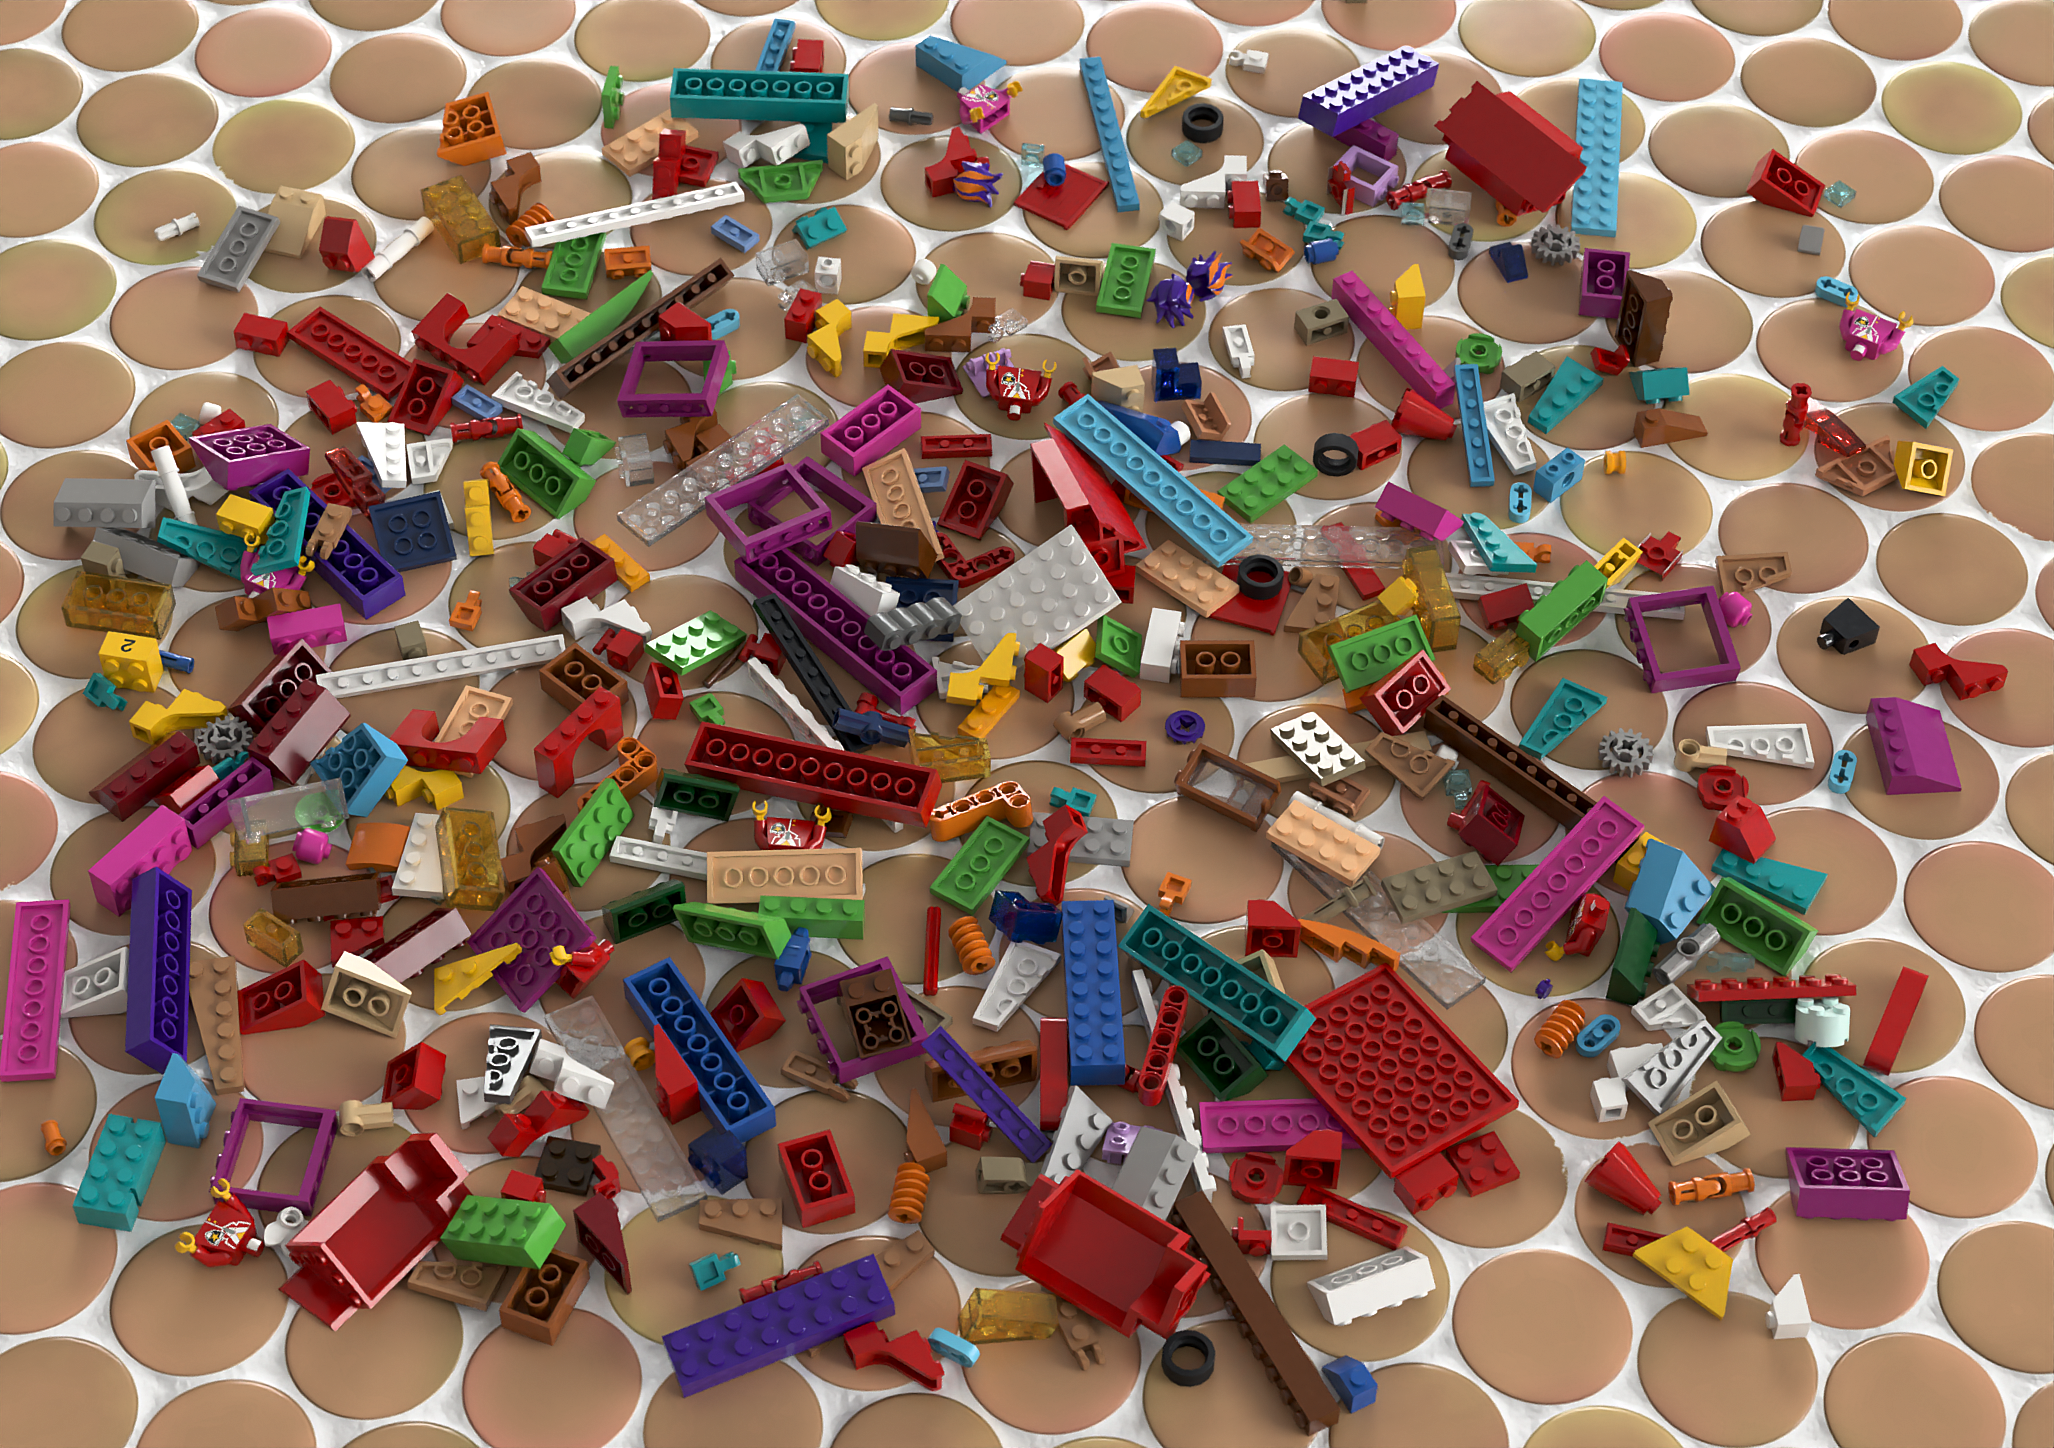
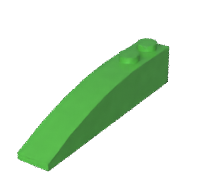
M650 270L548 346L560 363H568L618 327L638 302L653 272Z

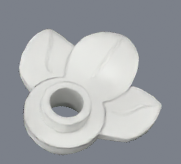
M294 1207L285 1208L278 1214L275 1222L267 1225L263 1237L265 1245H280L282 1252L289 1257L290 1251L285 1245L309 1221L304 1220V1216L299 1209Z

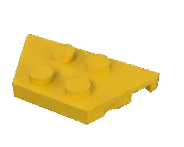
M1688 1226L1641 1247L1633 1253L1634 1258L1718 1319H1723L1733 1259Z

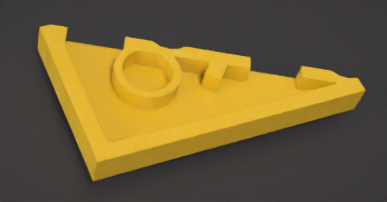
M1174 66L1140 111V117L1148 118L1212 86V79Z
M514 943L435 968L434 1010L439 1016L447 1012L444 1007L457 997L461 1000L464 999L470 991L478 988L493 976L491 971L504 961L506 964L513 961L522 952V947L518 943Z

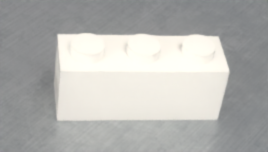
M846 564L845 567L834 568L830 584L870 617L877 613H888L896 609L900 593L891 589L892 586L890 584L876 581V577L871 574L861 573L860 568L857 566Z
M1152 608L1141 659L1140 679L1169 683L1171 673L1176 674L1178 659H1174V657L1179 655L1180 641L1178 638L1179 636L1183 637L1185 622H1181L1182 612Z

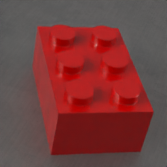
M830 1129L778 1144L779 1163L803 1228L855 1213V1195Z

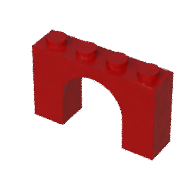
M446 293L411 331L415 339L414 343L420 350L429 351L438 361L441 362L443 360L447 362L454 371L463 372L470 381L474 383L477 381L485 386L520 348L519 342L513 332L497 324L480 343L473 347L459 349L449 345L452 335L470 315L462 301Z
M600 686L534 748L540 788L558 799L575 783L573 759L579 745L587 735L590 741L606 751H609L624 736L619 697Z
M412 709L389 738L398 745L408 759V762L405 764L407 766L481 774L507 741L503 719L479 717L471 729L462 737L449 742H432L440 732L435 711Z

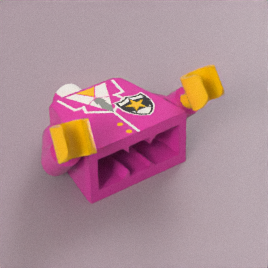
M1019 81L1009 83L1007 88L1003 90L991 89L985 85H979L971 91L962 87L957 93V98L960 99L959 115L964 125L970 124L981 134L1010 114V98H1015L1018 92L1023 91Z
M1850 292L1847 293L1845 299L1847 308L1843 310L1839 329L1842 339L1846 341L1845 349L1850 351L1851 358L1855 361H1861L1863 357L1876 360L1881 354L1884 355L1895 350L1905 334L1904 329L1911 327L1913 324L1912 315L1908 321L1904 322L1902 319L1905 317V311L1901 312L1898 316L1900 324L1897 328L1896 323L1856 309L1854 312L1853 309L1859 304L1860 296L1858 294L1857 300L1851 302L1848 299Z
M247 533L244 537V542L248 547L243 552L240 565L241 582L244 584L245 593L249 595L247 598H254L272 587L300 590L307 578L306 572L313 571L315 563L310 560L308 565L304 567L307 557L300 556L298 566L255 576L251 572L253 563H258L260 556L258 555L259 549L257 552H254V549L260 546L261 539L257 535L255 543L250 544L251 534Z

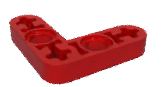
M936 532L940 545H943L942 552L944 557L956 559L953 563L945 562V558L936 562L949 580H959V588H966L995 576L1015 563L1014 550L1007 546L998 547L966 561L946 534ZM980 564H986L989 566V568L986 570H980L977 568V566Z

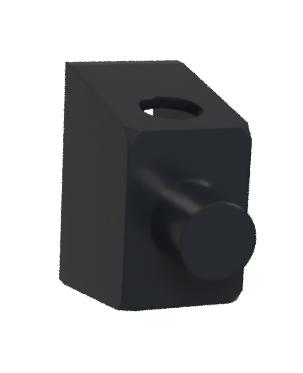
M1847 598L1824 617L1820 629L1821 635L1817 637V643L1823 650L1833 646L1840 654L1845 655L1876 643L1880 626L1851 599Z

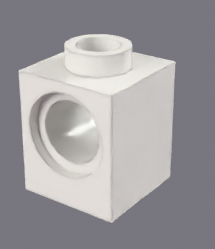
M1171 202L1159 214V231L1183 241L1194 229L1195 212Z
M818 257L815 269V292L838 294L842 279L841 259Z

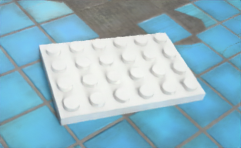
M1069 525L960 600L953 607L962 614L960 624L983 662L1007 633H1017L1016 642H1020L1018 657L1013 656L1012 665L1017 666L1016 674L1025 669L1024 657L1030 649H1034L1039 643H1042L1053 650L1122 602L1075 528Z

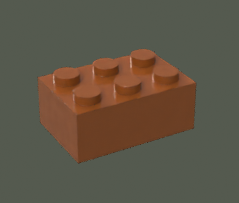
M1180 640L1179 674L1181 697H1255L1257 676L1254 640Z
M573 643L539 670L541 689L571 712L577 709L600 686L619 697L621 706L629 701L627 681L577 643Z
M552 1248L540 1269L523 1267L499 1309L502 1327L553 1346L590 1279L588 1261Z

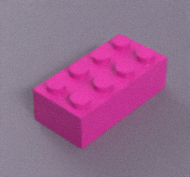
M887 385L820 433L821 453L855 477L863 471V467L877 461L921 428V408Z
M161 805L91 867L88 873L97 902L120 917L125 911L131 909L133 878L154 867H158L169 874L178 863L185 860L193 851L185 819Z

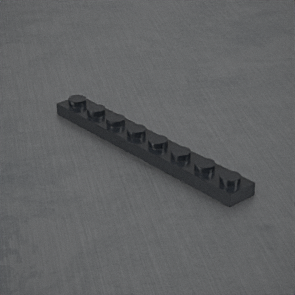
M776 593L754 600L752 606L832 728V721L837 708L852 711ZM832 728L846 751L860 754L872 749L873 745L863 743L859 735Z

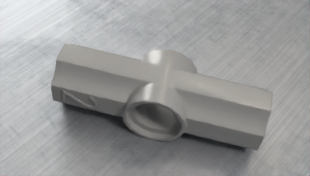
M1703 923L1691 935L1680 939L1676 948L1653 968V974L1657 981L1663 986L1674 983L1686 971L1693 970L1696 967L1697 961L1720 941L1721 936L1717 932V928L1710 923Z

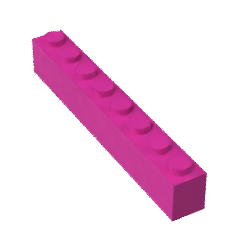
M1353 271L1333 278L1331 298L1338 300L1352 322L1414 391L1439 409L1453 404L1456 384Z

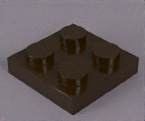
M548 1136L535 1176L542 1178L544 1189L587 1197L594 1175L592 1159L601 1154V1145Z

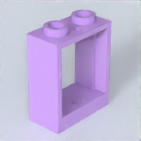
M1354 145L1334 165H1339V162L1342 161L1346 163L1351 173L1356 167H1359L1380 177L1374 185L1352 175L1350 180L1344 182L1348 189L1355 187V199L1371 207L1382 201L1386 193L1391 188H1394L1399 180L1397 165Z

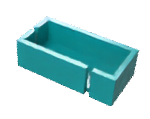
M108 1115L72 1205L78 1223L128 1232L132 1231L139 1213L138 1206H141L167 1141L161 1122L137 1119V1122L134 1123L132 1117Z

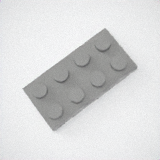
M238 206L198 272L197 277L199 281L239 293L280 224L279 218Z
M1033 812L1034 820L1030 827V844L1027 857L1049 842L1045 837L1046 830L1042 821L1052 815L1051 813ZM1082 816L1088 833L1074 845L1068 862L1129 867L1134 820Z

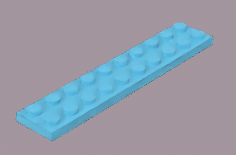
M1579 78L1575 142L1583 147L1580 162L1587 166L1585 173L1573 184L1571 231H1575V234L1605 237L1616 236L1623 82Z
M1089 394L1053 418V424L1216 567L1219 568L1253 542V536Z

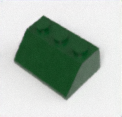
M661 768L656 782L653 807L728 822L740 788L737 783L724 779H714L699 774Z
M672 879L602 906L604 924L615 944L678 921L673 907L676 904L686 903L685 885L681 881Z
M1633 907L1630 909L1613 964L1606 998L1635 1006L1638 1003L1639 997L1645 998L1648 983L1644 982L1645 976L1651 977L1654 962L1650 961L1651 956L1657 957L1661 942L1656 941L1658 930Z
M1213 1011L1179 1039L1176 1051L1220 1102L1249 1094L1268 1077L1262 1066Z

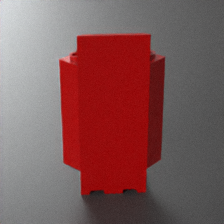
M1478 81L1471 86V93L1465 99L1461 97L1449 109L1450 115L1444 121L1439 119L1434 125L1444 134L1442 140L1449 145L1445 159L1517 217L1537 210L1544 213L1552 206L1561 204L1566 197V191L1585 173L1587 166L1580 162L1583 147L1511 91L1495 95Z
M1044 422V428L1050 439L1030 444L1035 503L1058 498L1064 508L1065 528L1069 525L1075 528L1105 577L1125 573L1124 554L1145 549L1147 546L1101 465L1064 433Z
M437 1133L411 1134L390 1156H377L285 1245L290 1251L289 1257L301 1267L278 1290L336 1332L359 1308L371 1309L441 1240L442 1234L466 1196L473 1195L463 1183V1180L469 1173Z
M1078 1169L1070 1177L1065 1176L1060 1184L1040 1174L1000 1238L1002 1242L1018 1251L1016 1257L1019 1260L1015 1268L1016 1271L1128 1338L1142 1325L1167 1340L1168 1337L1175 1333L1182 1317L1185 1318L1195 1302L1197 1291L1204 1283L1206 1284L1211 1275L1206 1271L1207 1265L1185 1253L1191 1238L1190 1235Z

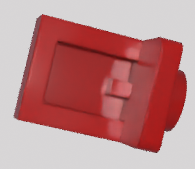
M1623 344L1615 352L1595 347L1590 352L1594 368L1600 372L1618 376L1630 362L1626 345Z
M601 1154L592 1159L594 1174L600 1181L593 1186V1194L595 1196L601 1192L606 1199H613L617 1193L621 1192L619 1173L612 1161L607 1162Z
M1238 1217L1237 1227H1232L1231 1236L1242 1254H1250L1252 1256L1270 1254L1272 1230H1244L1243 1217Z

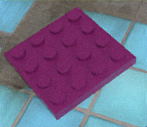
M537 867L466 942L476 955L514 943H518L522 947V952L509 964H506L504 961L491 972L518 1010L526 1013L561 976L560 972L565 964L555 966L552 963L549 953L553 952V947L563 946L566 954H570L571 951L579 952L581 949L589 947L597 937L546 872Z

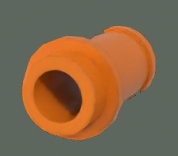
M45 1121L40 1127L46 1141L45 1150L53 1156L60 1155L66 1150L67 1141L61 1136L57 1121Z

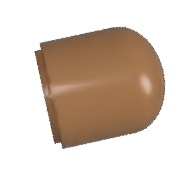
M1295 566L1290 570L1288 579L1292 585L1307 588L1313 580V574L1308 569Z

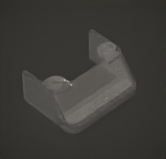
M341 778L226 800L240 840L245 839L246 844L261 841V836L310 825L321 824V828L337 826L336 820L349 818Z

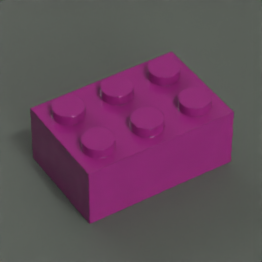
M1584 249L1578 315L1618 319L1626 272L1629 271L1630 252Z

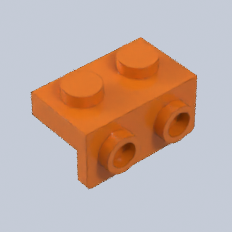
M1260 227L1248 241L1244 239L1240 241L1243 248L1242 253L1251 260L1257 259L1264 269L1268 271L1272 269L1277 273L1281 271L1295 253L1291 247Z
M650 246L604 249L607 278L611 277L615 280L623 279L625 276L640 278L648 271H652Z

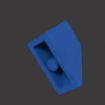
M1345 1355L1322 1366V1371L1351 1414L1375 1402L1378 1384L1364 1363Z

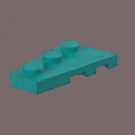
M1941 366L1895 395L1892 403L1927 429L1957 387L1959 378L1944 366Z

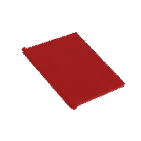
M1065 164L1066 178L1061 185H1049L1044 178L1043 170L1014 201V205L1063 227L1064 230H1069L1108 187L1109 181H1103Z
M1232 557L1225 562L1221 574L1237 584L1238 568L1242 560ZM1261 571L1247 574L1248 578L1258 583H1267L1274 580L1270 574ZM1284 571L1282 589L1273 598L1256 600L1247 597L1239 590L1237 595L1211 613L1208 618L1267 632L1273 636L1292 586L1288 579L1289 572Z

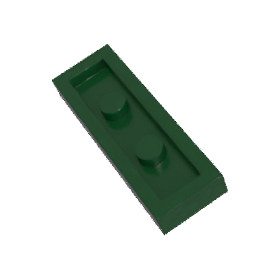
M1798 998L1719 1001L1720 1023L1731 1021L1744 1025L1795 1023Z

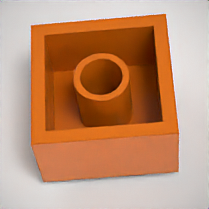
M168 419L126 440L130 459L139 470L157 471L151 451L163 446H170L176 466L179 468L178 473L182 474L196 467L192 447Z

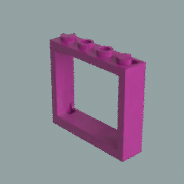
M725 341L636 342L617 398L622 417L712 416L730 358ZM711 361L702 393L635 394L645 362Z
M806 456L794 466L795 470L805 481H808L856 514L836 531L856 534L855 525L857 521L873 523L877 520V504L810 457ZM787 485L747 502L748 519L754 525H758L764 530L783 523L767 511L794 490L790 485ZM835 532L817 546L806 539L787 548L793 549L804 560L810 561L818 567L827 560L823 555Z
M790 463L704 497L706 515L747 564L832 529L831 510ZM787 485L791 486L811 510L808 513L750 537H746L725 512Z
M1714 585L1630 597L1628 599L1626 608H1624V620L1629 623L1630 639L1636 645L1637 661L1639 664H1642L1644 670L1643 680L1647 682L1651 693L1736 681L1741 667ZM1701 604L1721 665L1660 673L1641 612Z
M888 956L799 987L800 1000L797 1001L801 1014H806L808 1029L812 1035L816 1034L818 1049L821 1055L826 1054L828 1069L832 1076L836 1074L840 1084L927 1053L920 1044L929 1035ZM891 968L913 1046L864 1059L858 1057L842 1063L814 1005L837 997L836 987L839 981Z
M240 1098L237 1109L231 1113L230 1130H227L224 1134V1149L217 1156V1171L215 1177L212 1176L210 1178L211 1186L209 1193H211L210 1190L213 1186L218 1191L223 1192V1187L218 1184L219 1179H225L230 1184L249 1121L318 1129L298 1196L230 1187L228 1191L230 1194L234 1193L248 1209L280 1213L287 1207H294L299 1209L303 1216L311 1217L339 1126L336 1110ZM213 1197V1200H214V1203H215V1204H217L218 1201H221V1202L224 1201V1199H223L222 1197H221V1198H215V1197Z

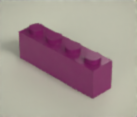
M1368 119L1333 138L1349 147L1357 146L1389 161L1397 154L1399 134L1372 119Z
M251 757L181 812L179 816L185 819L191 845L199 849L272 791L274 786L270 769L254 757Z

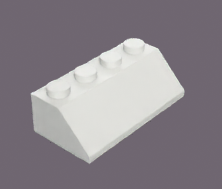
M1408 1246L1307 1282L1308 1288L1324 1319L1336 1326L1347 1325L1352 1322L1353 1318L1359 1316H1372L1377 1313L1378 1309L1383 1307H1397L1405 1299L1421 1298L1428 1294L1427 1291L1436 1289L1428 1257Z

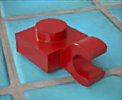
M293 853L269 860V867L261 865L253 868L256 876L254 880L258 887L272 881L280 883L302 878L301 870Z

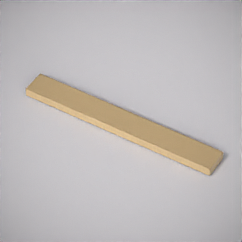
M1425 731L1393 736L1410 743L1414 747L1432 752ZM1373 740L1349 744L1365 760V767L1379 765L1365 753V749ZM1290 755L1246 763V765L1279 780L1280 783L1311 777ZM1233 775L1235 782L1237 783V781L1241 778ZM1244 781V787L1240 788L1239 791L1255 788L1256 785Z

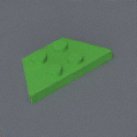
M816 160L779 164L778 166L738 169V177L763 203L808 199L823 170V161Z

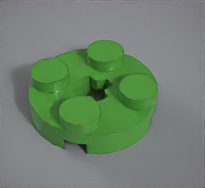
M1473 333L1463 341L1460 339L1458 341L1455 357L1460 358L1461 365L1478 364L1479 373L1491 374L1501 362L1502 347L1500 344L1498 346L1494 342L1495 339L1489 335Z
M1731 1021L1718 1024L1714 1029L1722 1039L1709 1054V1058L1714 1062L1715 1068L1720 1071L1728 1070L1734 1072L1753 1068L1761 1051V1042L1756 1032L1753 1030L1750 1032L1748 1029L1743 1028L1744 1024ZM1734 1043L1736 1047L1740 1048L1732 1050L1729 1048V1044Z

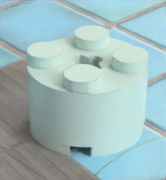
M1836 996L1822 997V1000H1814L1809 997L1798 998L1795 1016V1039L1807 1045L1808 1040L1816 1041L1817 1047L1844 1045V1040L1847 1042L1849 1040V1006L1838 1002L1839 998Z

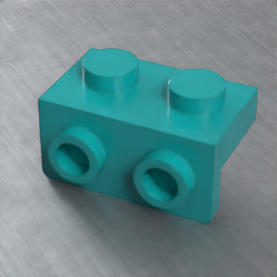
M835 206L830 209L826 207L821 208L810 218L808 216L801 217L796 221V225L792 229L793 234H799L807 250L847 231Z

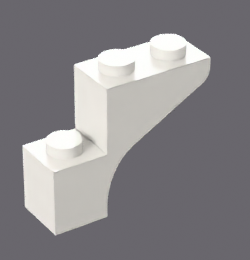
M797 124L762 135H748L739 131L723 141L728 160L742 168H746L759 158L778 166L810 145L806 127L802 124Z
M1224 155V164L1219 171L1183 184L1180 190V206L1184 208H1224L1225 190H1231V181H1247V156Z
M205 467L192 473H178L188 499L194 496L197 500L211 506L229 491L216 483ZM140 470L134 474L135 479L155 480V502L173 511L162 479L158 477V471Z
M584 597L561 609L563 626L575 640L586 635L604 634L608 628L613 629L617 635L622 628L643 637L644 649L646 643L651 641V627L646 621L643 622L640 619L634 606L630 607L625 599L600 611L597 604H592L587 597Z
M543 1039L539 1040L529 1073L555 1081L553 1091L560 1095L605 1109L614 1082L570 1058L564 1046Z
M1647 1043L1638 1047H1621L1610 1051L1607 1068L1611 1078H1601L1593 1081L1590 1093L1599 1123L1625 1119L1628 1106L1625 1093L1630 1088L1621 1079L1662 1049V1043Z

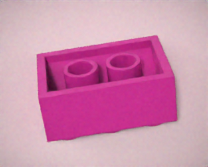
M1390 482L1385 486L1375 505V508L1382 512L1381 517L1391 522L1397 519L1401 521L1400 526L1413 532L1414 528L1421 531L1419 535L1429 541H1432L1434 538L1440 541L1445 540L1464 523V521L1448 510Z

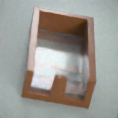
M1202 743L1198 745L1196 750L1193 749L1187 758V765L1184 770H1179L1174 780L1177 794H1182L1251 828L1254 832L1258 831L1281 793L1279 780Z

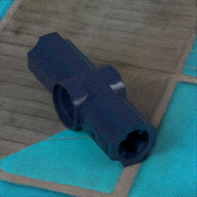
M837 708L832 721V728L859 735L863 743L870 745L881 741L905 748L910 736V727L885 721L882 715L876 711H867L860 714Z

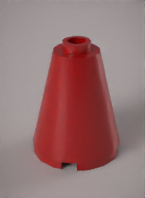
M1406 388L1391 422L1394 429L1400 434L1446 441L1447 437L1452 438L1457 425L1453 424L1455 419L1412 389Z
M1619 1141L1590 1172L1585 1182L1588 1186L1643 1216L1647 1212L1652 1215L1662 1204L1658 1200L1661 1194L1626 1146Z

